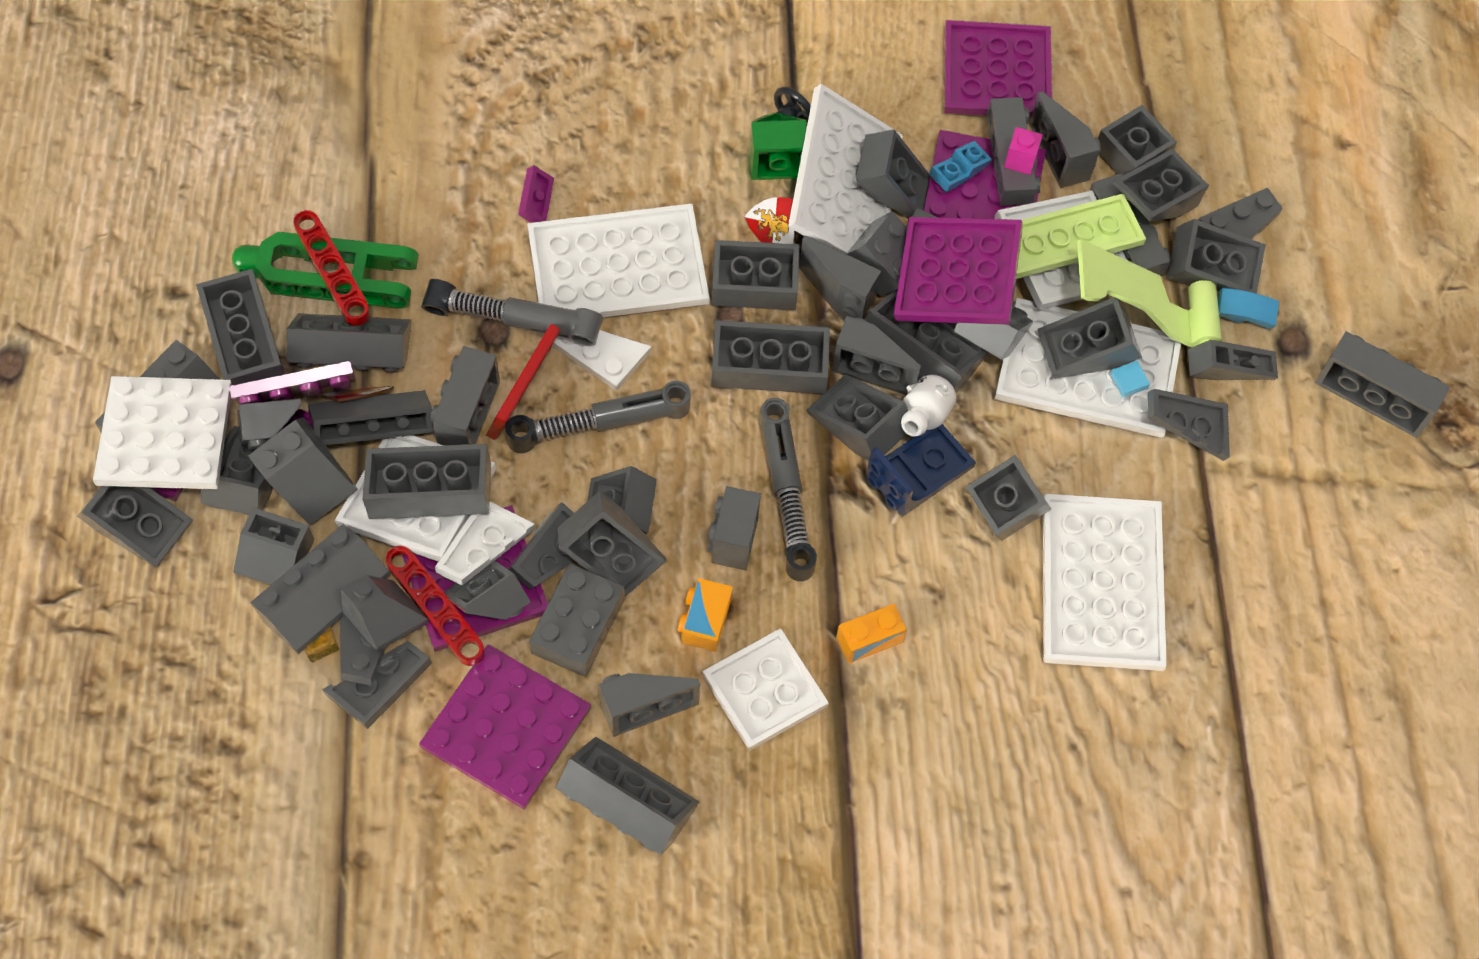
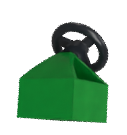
M780 87L775 91L774 103L778 110L776 113L761 116L751 122L749 148L751 180L797 179L811 104L802 94L792 88ZM782 95H785L788 101L785 105L782 102Z

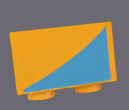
M701 578L697 579L695 588L690 587L686 598V604L690 605L687 615H681L678 625V631L682 632V643L717 652L732 600L733 586Z
M891 604L840 624L836 639L848 664L903 643L907 628L895 604Z

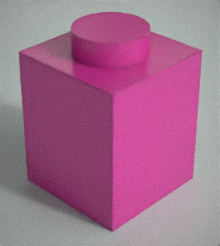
M1016 127L1004 168L1031 175L1043 134Z

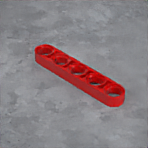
M310 210L299 212L294 217L293 223L296 234L345 320L354 326L363 325L370 318V310L365 297L317 214ZM305 220L315 222V225L308 230L299 227L301 222ZM317 241H323L327 244L326 248L321 251L313 250L312 245ZM334 262L339 265L338 270L330 273L324 270L325 265ZM342 284H348L352 287L351 291L347 294H339L336 292V289ZM353 306L364 308V312L360 316H352L348 313Z
M402 545L391 548L386 555V563L391 574L428 618L430 624L458 660L467 666L479 664L484 658L485 651L478 635L412 551ZM403 554L409 558L408 563L403 567L392 565V560L397 555ZM417 576L423 577L426 580L423 588L415 590L409 586L412 578ZM432 599L443 601V607L437 612H431L426 608L427 603ZM450 621H456L461 624V629L458 633L450 635L444 631L445 625ZM467 644H475L479 647V651L473 657H465L462 654L463 647Z

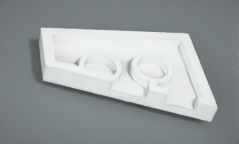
M601 330L594 346L579 344L561 336H557L552 345L553 348L615 391L624 384L652 352V346Z
M490 502L489 514L470 515L435 566L436 573L460 585H464L535 530L534 523Z

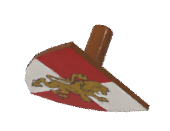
M774 197L764 200L754 206L744 216L751 231L760 242L795 244L796 231L788 227L793 198Z
M394 386L360 388L320 395L322 398L341 402L385 393L393 390Z

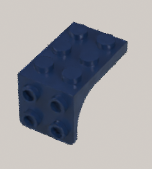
M942 424L936 429L926 430L924 434L915 436L886 456L878 448L873 449L870 453L866 477L874 489H879L882 492L887 505L893 511L897 510L903 517L974 468L976 462Z

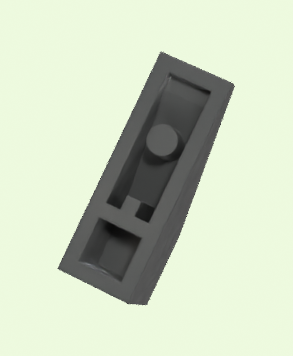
M1208 340L1188 349L1189 370L1192 377L1209 380L1278 379L1276 351L1216 340Z

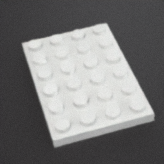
M823 84L815 87L788 227L803 236L806 235L846 254L873 221L886 215L891 210L889 206L868 196L856 181V171L859 167L860 151L863 147L865 135L893 129Z
M692 204L527 223L538 303L572 310L587 308L600 313L603 317L709 304V292Z
M1021 298L1016 299L1015 307L1025 311L1028 314L1027 317L1033 320V323L1011 355L1002 361L995 394L996 400L1160 438L1164 437L1166 429L1148 419L1147 392L1152 389L1173 392L1181 347L1180 342L1169 338L1161 330L1131 324L1142 358L1135 361L1139 362L1150 382V386L1146 390L1123 398L1110 375L1112 369L1057 379L1053 378L1037 329L1075 314L1078 311L1056 306L1038 310L1034 301Z
M1044 494V498L1051 507V510L1043 515L1044 663L1164 671L1167 665L1162 502Z

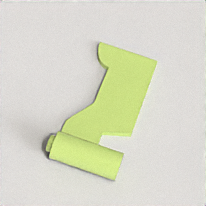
M1080 239L1077 242L1082 299L1099 301L1107 294L1145 311L1169 338L1191 348L1208 340L1222 341L1217 289L1213 282L1206 280L1197 281L1188 287L1190 306L1188 311L1169 302L1160 275L1085 240Z

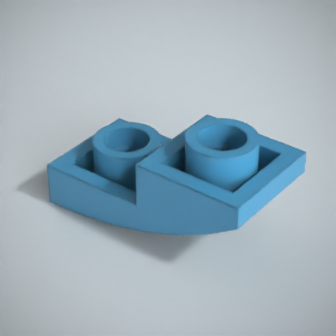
M973 141L956 149L951 158L933 166L929 175L947 193L976 175L992 159Z
M1220 289L1218 299L1219 316L1239 324L1247 320L1267 329L1276 326L1279 307L1278 300L1243 290Z

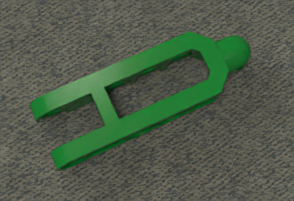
M276 232L263 240L260 246L241 245L232 254V263L235 270L239 273L243 270L253 269L255 278L261 280L270 294L334 301L319 273L276 269L271 264V262L283 258V256L304 258V261L310 262L311 258L295 233ZM331 238L343 261L348 264H354L351 275L369 306L403 309L409 306L411 289L408 286L397 282L369 279L371 269L393 271V269H416L419 257L416 250L401 245ZM317 241L312 245V249L321 251L326 248L327 244L323 241ZM342 284L337 287L336 292L347 294L351 291L352 287L348 284Z

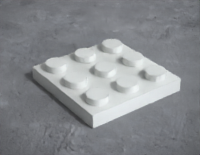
M781 628L702 671L703 678L749 751L827 708L829 704Z

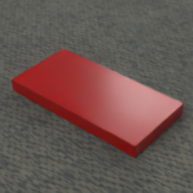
M553 324L549 325L497 413L486 436L493 440L499 437L560 332V328Z

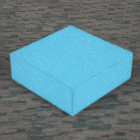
M1138 361L1112 369L1110 373L1123 398L1146 390L1150 386V382Z

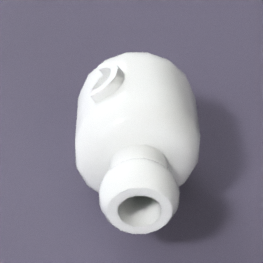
M926 375L917 380V383L908 385V393L903 400L906 403L908 412L901 419L902 429L910 436H920L926 430L936 429L942 425L956 403V392L951 383L938 375Z

